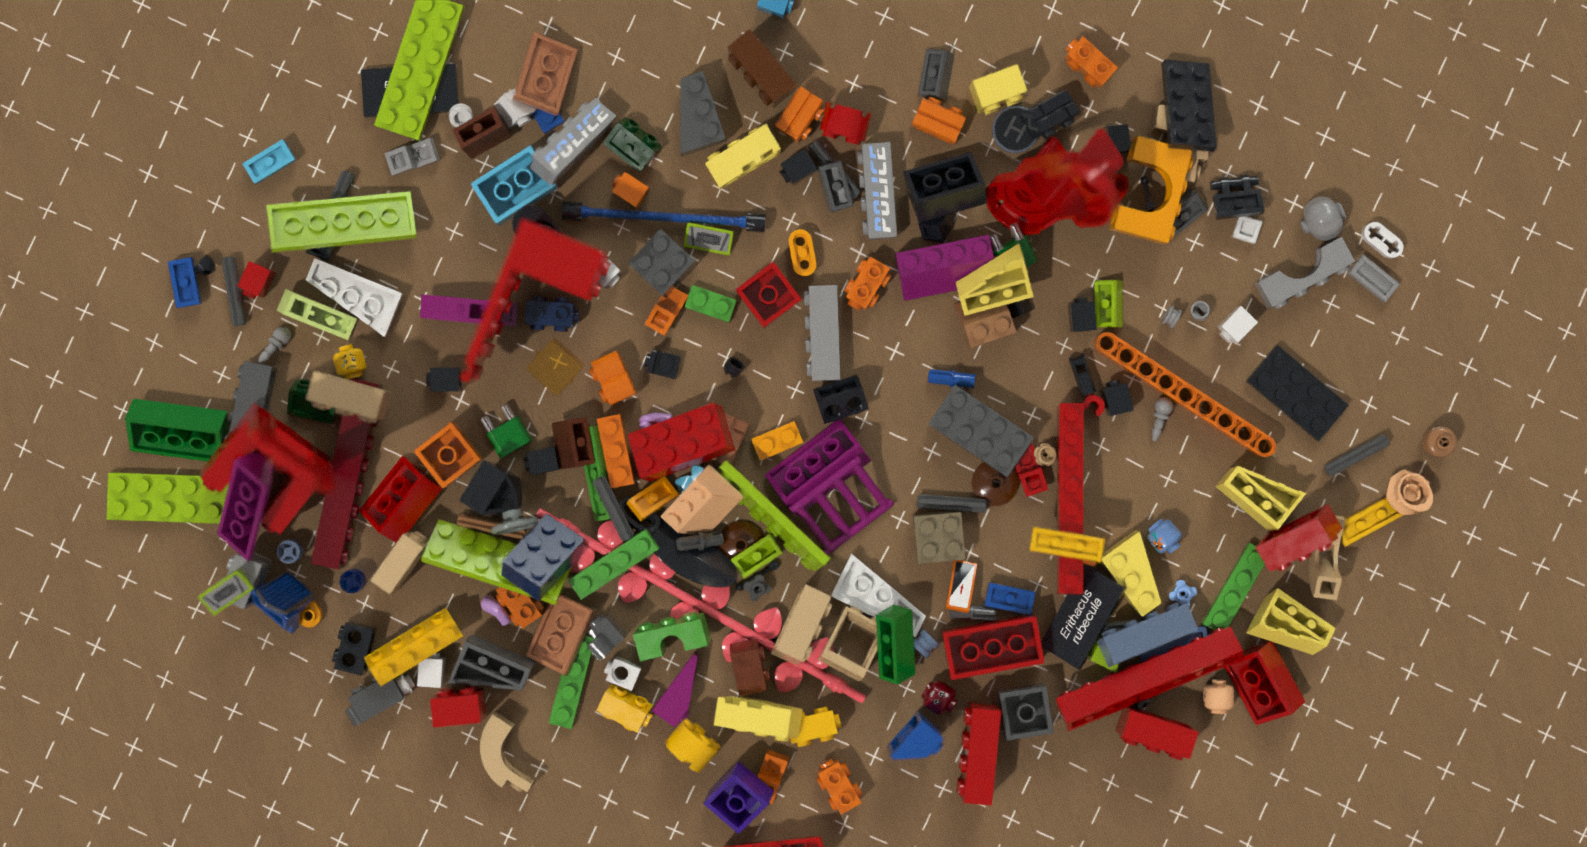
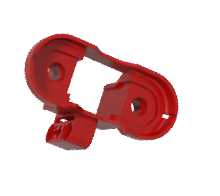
M1103 128L1096 130L1080 152L1066 151L1057 137H1050L1035 157L1024 158L1014 172L1002 173L994 177L985 189L986 206L990 213L1008 229L1011 230V224L1018 223L1024 235L1040 234L1043 229L1064 219H1072L1079 228L1105 225L1116 213L1120 201L1129 189L1128 178L1124 174H1116L1123 166V157Z

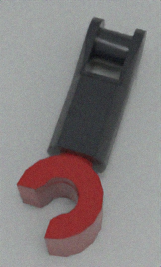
M1082 353L1080 357L1074 359L1069 357L1081 397L1085 396L1083 401L1084 410L1089 407L1091 402H1094L1097 405V410L1094 414L1095 417H1098L1103 413L1105 404L1102 398L1094 395L1097 391L1085 356ZM1084 365L1086 372L1078 374L1076 368Z

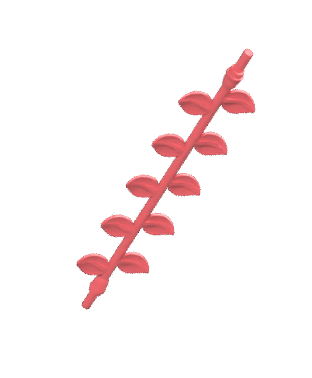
M541 508L536 514V517L540 519L546 514L550 515L585 539L583 554L572 565L570 570L574 573L582 571L593 563L595 551L605 556L624 542L620 539L611 520L604 522L599 527L598 542L581 532L568 519H559ZM655 554L650 559L651 571L635 564L628 569L632 572L623 575L618 582V590L623 602H633L642 597L646 591L648 580L682 600V602L672 608L670 617L678 619L682 618L684 614L693 611L699 614L700 610L733 629L734 632L728 634L722 642L723 654L728 662H732L730 644L758 639L760 646L772 652L775 643L769 639L775 638L781 630L782 617L777 607L757 614L754 619L755 631L717 610L727 604L730 596V586L721 588L704 586L702 589L703 601L665 580L671 578L675 572L666 566ZM828 637L810 643L809 646L813 648L807 661L801 662L798 665L785 661L775 669L774 680L777 690L780 692H788L795 689L802 681V670L820 679L833 692L836 691L839 694L842 692L861 704L866 698V695L847 685L843 677L821 670L829 666L817 660Z

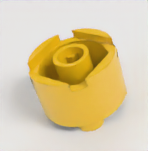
M687 718L684 721L682 720L664 742L665 746L682 763L684 761L688 764L691 763L689 768L697 773H700L721 747L716 740L711 737L709 739L704 735L706 731L696 722L693 724Z

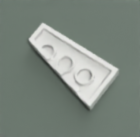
M314 258L306 281L353 313L364 323L371 326L382 336L387 337L403 293Z
M851 553L831 596L875 618L877 613L893 604L911 609L913 636L916 637L926 615Z

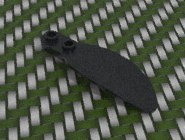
M624 497L619 501V505L629 525L639 533L647 528L643 525L644 521L651 523V527H648L647 530L660 547L654 554L674 572L690 581L709 587H728L737 581L738 574L734 565L716 546L705 547L704 550H699L698 548L678 550L676 539L693 535L677 533L655 512L640 522L633 511L630 514L624 511L625 507H629L627 501L632 497Z

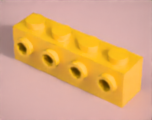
M444 608L368 654L364 659L379 685L383 686L463 637L447 608Z

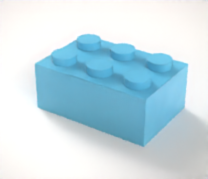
M531 145L471 183L487 211L499 226L513 218L522 207L535 204L559 188L556 183L550 186L530 168L533 161L531 156L535 152Z

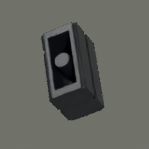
M1065 89L1021 115L1034 139L1043 136L1045 140L1057 133L1055 128L1060 125L1064 129L1075 123L1074 117L1080 114V111L1075 102L1072 101L1073 99L1068 90Z

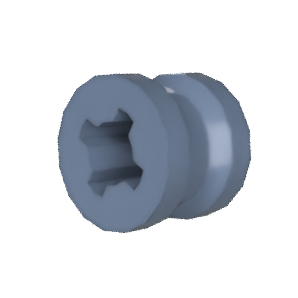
M290 539L281 542L277 547L276 553L280 561L290 564L302 558L304 549L299 541Z
M924 629L920 632V636L914 639V647L925 658L930 656V652L933 649H937L940 646Z

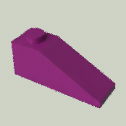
M696 652L692 654L652 709V712L674 728L690 715L687 710L690 706L699 655Z

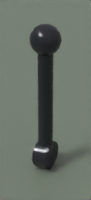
M1142 176L1140 182L1144 186L1147 201L1145 208L1147 212H1153L1156 207L1150 197L1149 177Z
M771 561L768 567L753 576L758 574L764 575L770 570L778 569V562ZM746 581L738 582L736 589L743 591V585Z

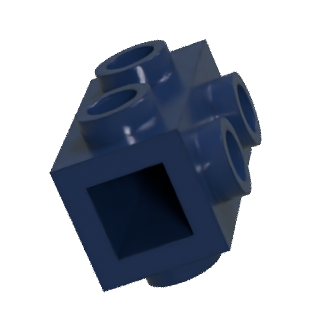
M532 296V301L526 300L525 324L530 325L531 330H544L545 326H553L554 331L568 332V328H574V323L579 322V309H575L576 304L570 303V299L556 298V302H546L547 297Z

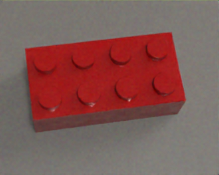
M714 402L627 434L640 479L649 482L736 451L723 407Z
M1034 614L941 630L948 673L951 680L1045 663L1037 617Z
M969 702L968 708H964L963 722H965L966 731H962L961 745H963L964 755L960 754L959 769L962 772V777L957 778L956 792H958V796L961 797L963 803L992 806L1001 710L997 704Z

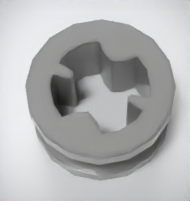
M1170 305L1163 316L1161 324L1167 323L1169 328L1172 329L1177 323L1182 310H1175L1174 306Z

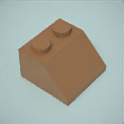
M961 302L954 304L969 349L1016 333L1007 305L964 316Z

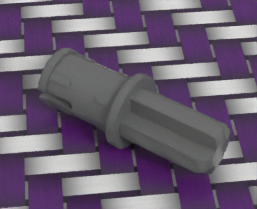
M720 530L708 533L699 531L693 536L677 538L676 544L677 549L681 551L695 548L704 550L705 547L722 545L724 539Z
M971 603L969 613L949 610V619H967L970 622L973 620L993 622L996 619V609L974 606Z

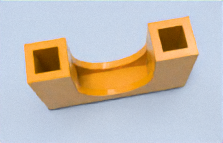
M1141 136L1132 138L1126 161L1156 170L1165 182L1166 194L1162 204L1153 212H1144L1119 205L1118 210L1111 218L1109 230L1159 244L1169 243V240H1172L1175 234V227L1173 226L1175 217H1178L1181 211L1180 197L1181 194L1185 193L1187 187L1186 174L1187 171L1191 170L1193 164L1192 151L1168 148L1166 143Z

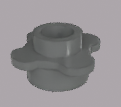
M761 574L752 576L743 585L744 590L749 592L750 599L753 601L759 600L760 596L769 594L771 591L770 585L765 583V578Z

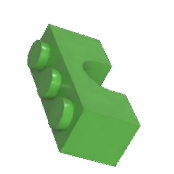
M696 611L686 613L682 618L674 619V617L664 618L660 620L661 623H642L638 625V628L633 633L640 661L663 656L666 651L664 638L667 636L680 638L685 651L708 646L711 641L704 613L697 614Z

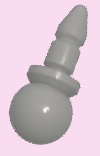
M281 326L273 331L272 337L268 339L270 344L260 354L259 364L267 361L277 349L281 350L283 345L290 342L292 335L288 328Z
M1160 397L1155 402L1156 412L1153 413V416L1157 418L1152 430L1153 441H1157L1162 433L1161 429L1164 426V419L1169 420L1170 417L1168 415L1173 411L1174 404L1168 397Z

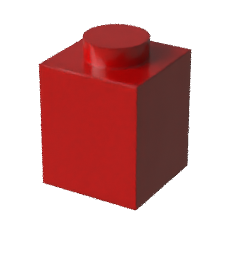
M249 261L237 287L243 289L242 294L252 299H255L256 296L264 298L276 272Z

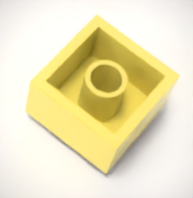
M1018 64L973 80L969 86L978 114L984 112L985 115L999 111L1001 105L1007 104V107H1011L1020 103V100L1023 99L1027 92Z

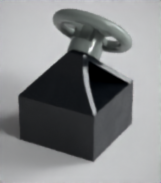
M483 460L459 501L482 516L493 518L503 516L504 523L492 527L491 532L493 534L512 533L534 527L538 523L536 518L522 519L520 509L522 506V484L520 477L498 463Z

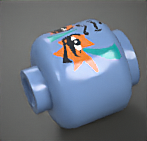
M1160 519L1147 530L1149 532L1147 540L1160 554L1166 551L1171 554L1181 546L1178 541L1182 538V533L1171 520L1163 521Z

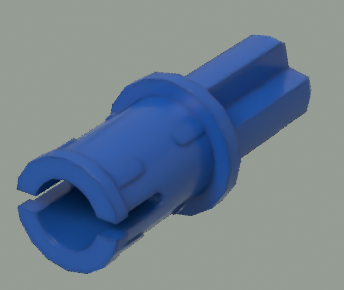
M931 369L928 374V382L950 385V388L954 385L974 388L975 374L954 372V369L952 371Z

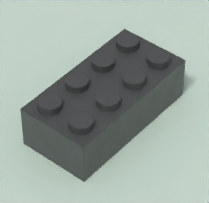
M954 385L929 422V426L1005 477H1008L1034 438L956 385Z

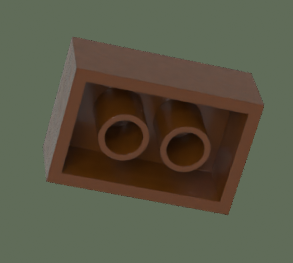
M750 29L728 46V61L736 70L740 68L744 72L743 78L751 88L756 86L759 90L758 96L766 106L771 104L775 108L796 90V83Z

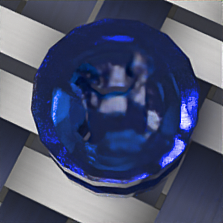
M359 569L348 570L340 577V587L346 593H356L366 585V576Z

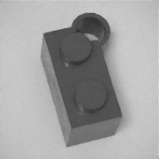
M610 613L605 617L601 614L589 625L591 627L589 633L594 640L587 647L600 661L623 641L628 634Z
M374 677L371 679L373 684L365 688L362 684L350 691L352 696L348 697L352 706L346 709L345 712L354 727L404 699L393 679L380 686Z

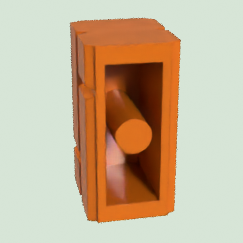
M800 86L774 125V128L796 143H799L800 139L805 141L812 131V128L809 127L813 119L818 121L825 110L822 107L824 101Z
M929 97L928 100L923 98L911 127L954 145L966 119L962 115L963 111L952 106L949 109L940 106L941 101Z

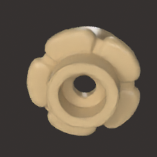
M1042 443L1040 447H1036L1034 450L1036 463L1040 466L1052 465L1056 459L1055 448L1051 447L1048 443Z

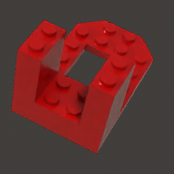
M522 219L466 356L465 364L469 366L468 370L463 369L460 380L474 383L475 380L480 379L484 370L482 365L486 357L491 358L495 345L492 344L495 335L499 336L503 329L502 317L504 313L508 314L512 307L513 300H510L513 291L517 292L521 285L522 278H519L520 273L591 302L593 297L598 298L602 285L599 284L601 276L606 277L611 266L606 253Z
M255 402L201 470L202 484L212 492L217 490L221 493L230 482L235 459L252 454L258 448L257 452L288 474L266 502L261 520L263 523L261 525L270 533L275 531L281 534L315 489L322 494L325 492L331 495L337 487L332 458Z

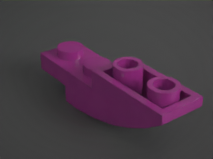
M421 294L420 318L480 324L489 300ZM518 303L512 304L508 314L504 313L501 320L504 326L516 327Z

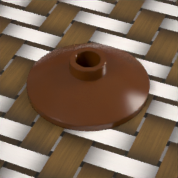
M983 462L973 473V492L977 498L986 499L987 505H1004L1015 496L1018 490L1019 480L1014 468L1008 477H1005ZM995 478L1000 480L998 487L992 486V480Z
M736 521L730 523L721 531L724 541L722 545H718V549L731 561L733 557L762 539L763 535L754 524L746 521ZM740 540L744 541L745 548L738 549L736 543Z

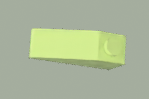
M285 289L277 311L283 315L346 340L349 339L357 320L353 316L288 289Z

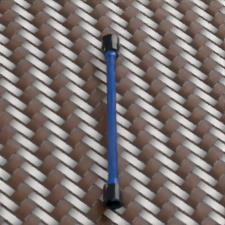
M563 201L562 220L581 221L582 218L597 216L600 218L615 217V219L630 218V220L633 218V220L678 221V223L680 221L681 223L696 222V224L711 223V225L714 223V225H738L740 228H746V231L765 233L766 214L747 213V216L738 218L701 214L656 213L653 211L635 212L633 210L632 212V210L620 211V209L617 211V209L605 210V208L603 210L602 208L590 209L588 206H583V203Z

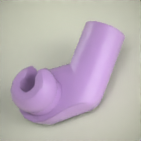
M650 413L642 415L639 419V428L643 429L652 424L670 419L672 414Z
M491 595L484 596L481 601L482 609L495 616L501 625L505 626L510 623L509 614L499 601Z

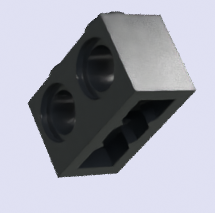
M858 374L813 389L824 424L869 410Z
M353 621L346 622L345 626L342 625L338 634V639L341 640L339 649H335L332 662H335L334 669L360 676L365 674L368 665L364 657L371 653L377 627ZM353 630L360 632V642L352 640L351 632ZM347 653L355 656L356 662L354 665L346 662L345 656Z

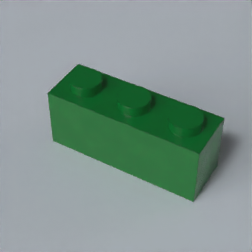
M893 604L876 614L879 679L898 685L915 675L913 618L911 609Z

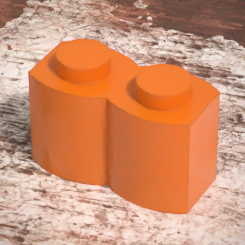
M614 351L591 362L592 368L589 371L593 380H599L602 389L599 390V393L604 403L609 402L612 406L637 394L618 351Z

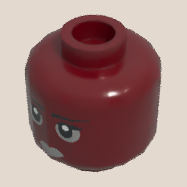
M940 680L934 683L930 682L921 696L924 699V706L940 716L944 715L947 711L951 713L958 703L955 699L956 690Z

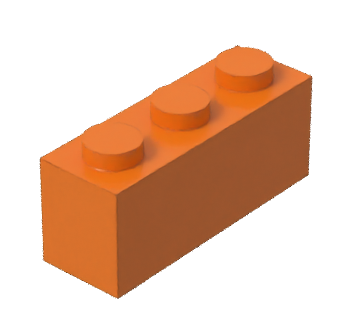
M622 414L598 418L597 424L611 489L635 484L636 480Z

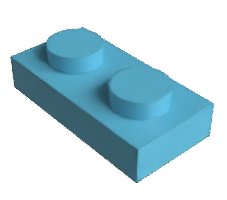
M282 139L242 164L254 184L257 185L295 162L296 158L285 140Z

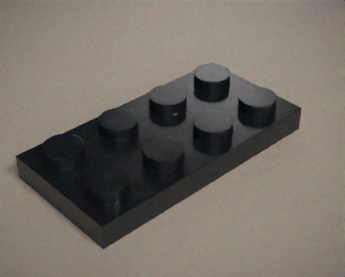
M1165 59L1161 66L1168 148L1214 152L1217 148L1209 63Z
M1278 345L1273 347L1246 379L1250 386L1316 441L1321 440L1349 406Z

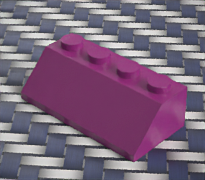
M989 235L896 253L895 260L903 300L907 301L957 291V281L994 259Z
M839 419L767 472L765 476L789 508L794 502L856 456L861 458L862 467L872 460ZM854 470L844 476L842 480L846 481L855 474ZM831 486L829 489L823 492V494L826 496L828 493L834 490L836 486ZM814 499L804 508L806 510L817 503V500Z
M259 452L235 459L217 532L225 542L247 561L252 559L273 470V464Z

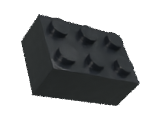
M972 152L903 171L907 193L919 223L987 204L985 184Z

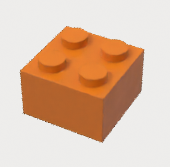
M450 422L414 450V453L442 489L449 487L484 459L456 422Z

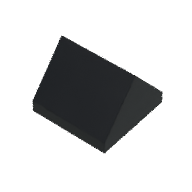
M1029 299L1006 304L1012 319L1033 310Z

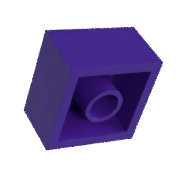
M738 761L708 791L703 804L739 834L769 805L774 791Z

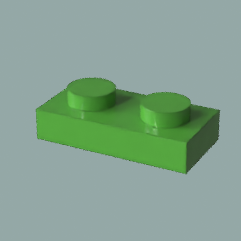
M692 285L685 308L729 323L737 300Z

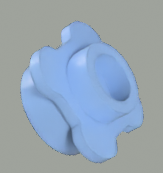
M1178 580L1172 592L1169 593V598L1172 601L1179 602L1181 606L1188 604L1189 607L1190 600L1193 596H1196L1197 590L1195 587L1186 585L1184 580Z

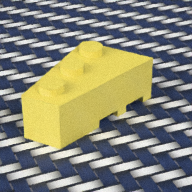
M765 124L750 131L748 136L742 140L737 139L730 143L728 149L722 153L717 151L708 156L707 159L709 161L705 165L721 190L780 155L781 148Z
M1019 244L956 282L964 316L1034 297Z
M1240 466L1230 468L1215 486L1269 532L1278 530L1306 495L1305 492L1294 490L1285 484L1277 483Z
M1134 530L1102 554L1101 563L1114 581L1126 587L1123 593L1137 614L1143 617L1160 605L1161 600L1140 531Z
M1277 588L1264 597L1246 633L1314 655L1327 647L1336 628Z
M748 696L718 697L714 725L732 728L741 732H754V735L768 737V735L775 736V740L788 742L789 738L799 737L803 709Z

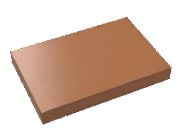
M534 32L530 39L512 99L557 116L578 49Z
M561 594L557 605L548 603L526 657L564 676H568L596 611Z

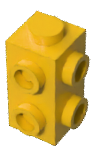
M612 683L605 691L596 711L600 712L605 718L622 724L625 729L638 733L642 726L647 728L653 717L650 714L653 704L649 703L644 697L636 696L627 691L626 688Z
M828 707L814 709V714L805 716V712H802L799 737L790 738L791 744L797 743V746L801 747L810 745L811 739L820 738L821 742L833 740L834 734H838V728H842L839 714L834 715V710L828 711Z

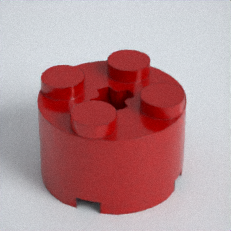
M826 102L819 129L823 130L822 135L837 139L838 135L845 136V142L860 145L861 141L865 142L872 114L867 113V116L864 117L862 116L863 111L835 104V108H831L832 103Z

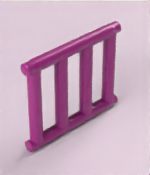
M859 456L848 461L789 507L791 512L798 514L822 545V551L826 555L835 551L894 505L892 500L886 499L862 467V461ZM852 470H854L879 504L869 513H867L842 480ZM833 485L837 487L860 518L851 527L845 523L823 494ZM814 499L817 500L842 533L831 542L804 508Z

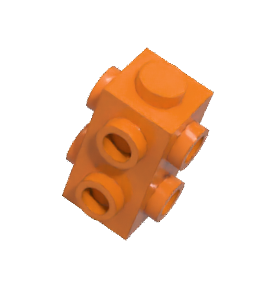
M1082 37L1079 41L1074 39L1066 47L1068 51L1064 57L1068 60L1066 64L1075 72L1079 70L1085 76L1084 80L1093 88L1095 86L1100 88L1118 69L1114 63L1085 37Z
M871 256L867 261L863 259L856 270L860 273L855 281L851 279L844 290L848 293L845 297L849 300L847 304L858 311L861 308L866 310L868 306L872 308L879 297L876 294L879 286L885 287L891 277L888 274L890 268Z
M501 587L496 589L498 593L496 595L497 600L503 607H508L511 612L509 617L515 626L520 625L523 629L544 614L542 611L544 605L541 601Z
M830 758L820 764L821 768L818 769L819 777L816 780L822 790L827 789L831 797L827 799L834 811L838 809L842 815L862 803L860 796L863 793L857 783L852 784L848 776L851 775V772L845 762L841 764L839 759L833 761Z

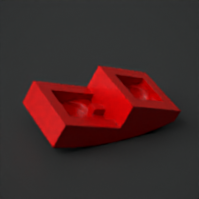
M1032 443L1029 444L1015 465L1026 497L1048 490L1042 468L1035 461V449Z

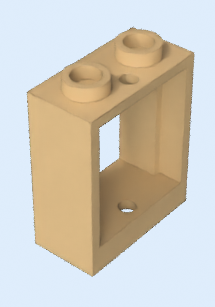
M412 531L404 533L370 581L388 594L398 591L421 559L428 544L426 542L427 537L418 531H415V533Z
M846 606L842 610L817 660L857 681H861L878 650L876 618L871 617L869 619L862 615L863 612L860 609ZM845 619L876 634L860 666L830 650Z

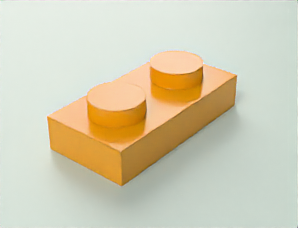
M795 421L751 439L760 461L803 443Z
M662 477L627 501V505L641 522L677 498L679 494L667 478Z

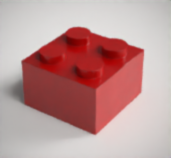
M774 261L735 289L763 328H766L802 301Z
M465 686L460 691H454V688L440 689V692H436V695L430 699L433 728L481 723L487 717L484 688L478 689L477 686Z

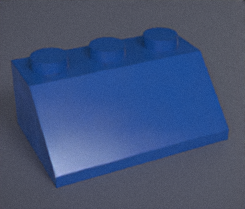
M917 711L887 747L890 757L894 760L929 757L931 753L933 755L938 753L943 746L942 741L944 738L939 728Z

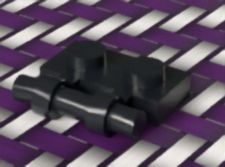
M1240 175V178L1228 179L1227 177H1222L1217 181H1210L1211 191H1221V194L1213 196L1216 220L1264 214L1261 189L1251 190V186L1259 185L1258 176ZM1241 187L1242 189L1240 192L1230 193V188Z

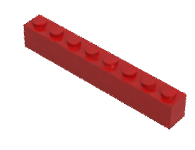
M1060 403L1057 406V531L1083 535L1084 403ZM1057 556L1058 595L1083 594V560Z
M1231 627L1226 629L1219 628L1209 636L1204 638L1197 637L1191 640L1189 644L1182 647L1175 646L1160 656L1153 655L1141 664H1131L1124 671L1116 674L1109 673L1097 682H1087L1080 689L1073 692H1063L1056 698L1057 708L1069 732L1243 660V649Z

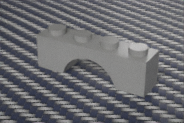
M1339 237L1316 249L1315 265L1312 271L1304 278H1290L1281 271H1277L1254 284L1266 307L1274 306L1278 309L1288 304L1287 299L1295 295L1298 298L1308 293V287L1316 283L1318 287L1330 281L1328 276L1335 272L1337 275H1341L1350 270L1349 265L1354 263L1355 260L1343 238Z

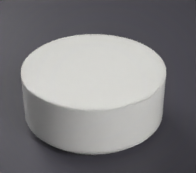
M456 104L449 111V119L454 127H458L473 118L472 110L466 104Z

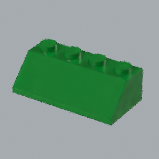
M133 398L125 417L129 447L132 452L208 462L223 443L225 435L229 431L227 411Z

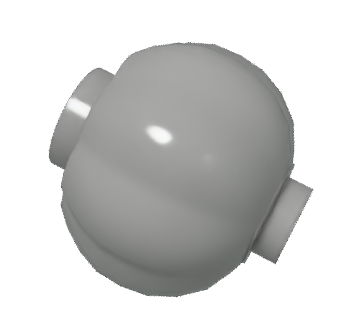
M1316 197L1306 204L1303 220L1300 221V225L1305 234L1310 233L1318 240L1328 241L1340 234L1343 229L1342 220L1346 219V215L1339 202L1334 203L1328 197Z

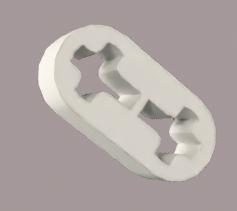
M1372 222L1363 227L1361 232L1363 240L1382 256L1395 258L1402 254L1403 242L1382 224ZM1377 228L1376 234L1381 239L1377 237L1370 238L1369 229ZM1386 241L1388 244L1395 243L1394 248L1396 252L1388 253L1389 247L1383 242Z

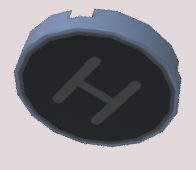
M1021 106L1007 107L1000 111L994 119L992 126L993 138L997 146L1002 150L1013 154L1030 149L1037 139L1032 137L1028 130L1029 128L1021 118V115L1028 110L1027 108Z

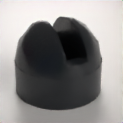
M206 254L194 269L203 275H209L215 270L216 266L213 259Z
M734 357L728 358L724 365V372L726 375L729 373L731 375L730 378L738 377L744 370L743 363Z

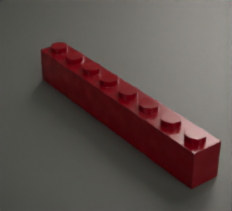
M350 379L358 383L382 389V384L372 383L359 379ZM355 413L354 416L342 415L332 462L337 487L331 495L325 494L310 564L339 570L348 563L350 552L347 551L348 542H352L355 529L352 528L353 519H357L360 506L357 505L358 496H362L365 483L362 482L363 473H367L370 460L367 459L368 450L373 448L375 437L372 436L373 427H377L379 420L376 423L359 420V415Z

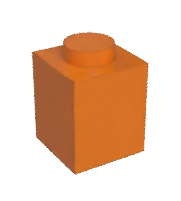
M626 172L622 176L619 174L611 185L614 187L612 190L613 194L638 209L650 190L649 187Z

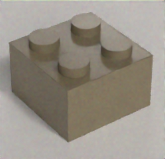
M960 511L912 515L918 564L965 560L962 515Z

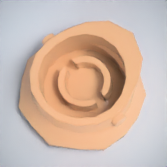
M1402 470L1389 478L1386 498L1392 508L1401 515H1412L1428 511L1433 504V493L1429 486L1430 483L1423 476L1411 471Z

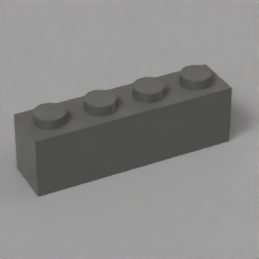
M244 361V365H240L238 371V378L240 379L239 388H236L233 394L235 407L234 411L230 412L228 424L231 425L229 434L254 402L268 412L277 367L251 361ZM256 448L252 453L257 452L259 449Z

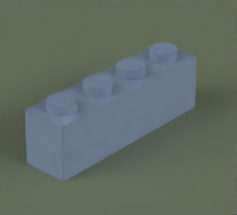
M1178 603L1172 604L1165 608V613L1159 615L1155 611L1144 616L1145 621L1137 623L1136 620L1124 624L1123 630L1117 632L1113 628L1102 633L1103 638L1098 640L1097 643L1108 668L1199 630L1188 604L1179 606Z

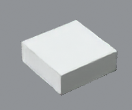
M1247 216L1238 217L1231 237L1255 244L1263 221Z

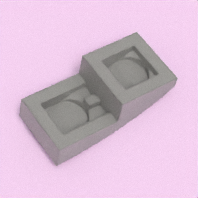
M433 138L384 153L392 176L441 161Z

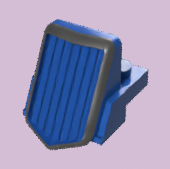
M284 572L268 583H263L251 591V602L291 634L299 628L300 612L315 598L314 592L290 572Z

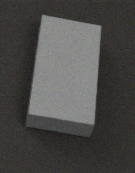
M1361 255L1347 273L1383 303L1389 299L1400 285L1399 282L1365 255Z

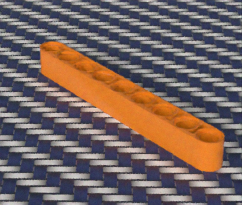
M1105 332L1095 337L1094 348L1098 353L1170 398L1173 402L1254 455L1269 457L1275 452L1276 443L1273 438L1116 335ZM1103 337H1108L1111 340V347L1108 350L1103 349L1100 345V340ZM1124 349L1128 350L1131 354V359L1127 363L1120 359V353ZM1144 362L1150 365V373L1146 376L1140 372V365ZM1163 375L1170 379V385L1165 389L1159 383ZM1183 388H1186L1190 393L1189 399L1185 402L1179 397V392ZM1202 401H1206L1209 404V411L1206 414H1202L1199 410V405ZM1222 414H1226L1229 418V423L1225 427L1219 424V417ZM1242 427H1246L1248 430V437L1245 440H1242L1238 435ZM1261 440H1265L1268 443V449L1264 453L1258 449V444Z

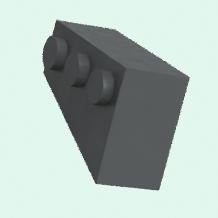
M703 71L681 78L680 154L683 157L726 142Z
M471 634L463 645L448 683L523 690L533 670L535 661Z

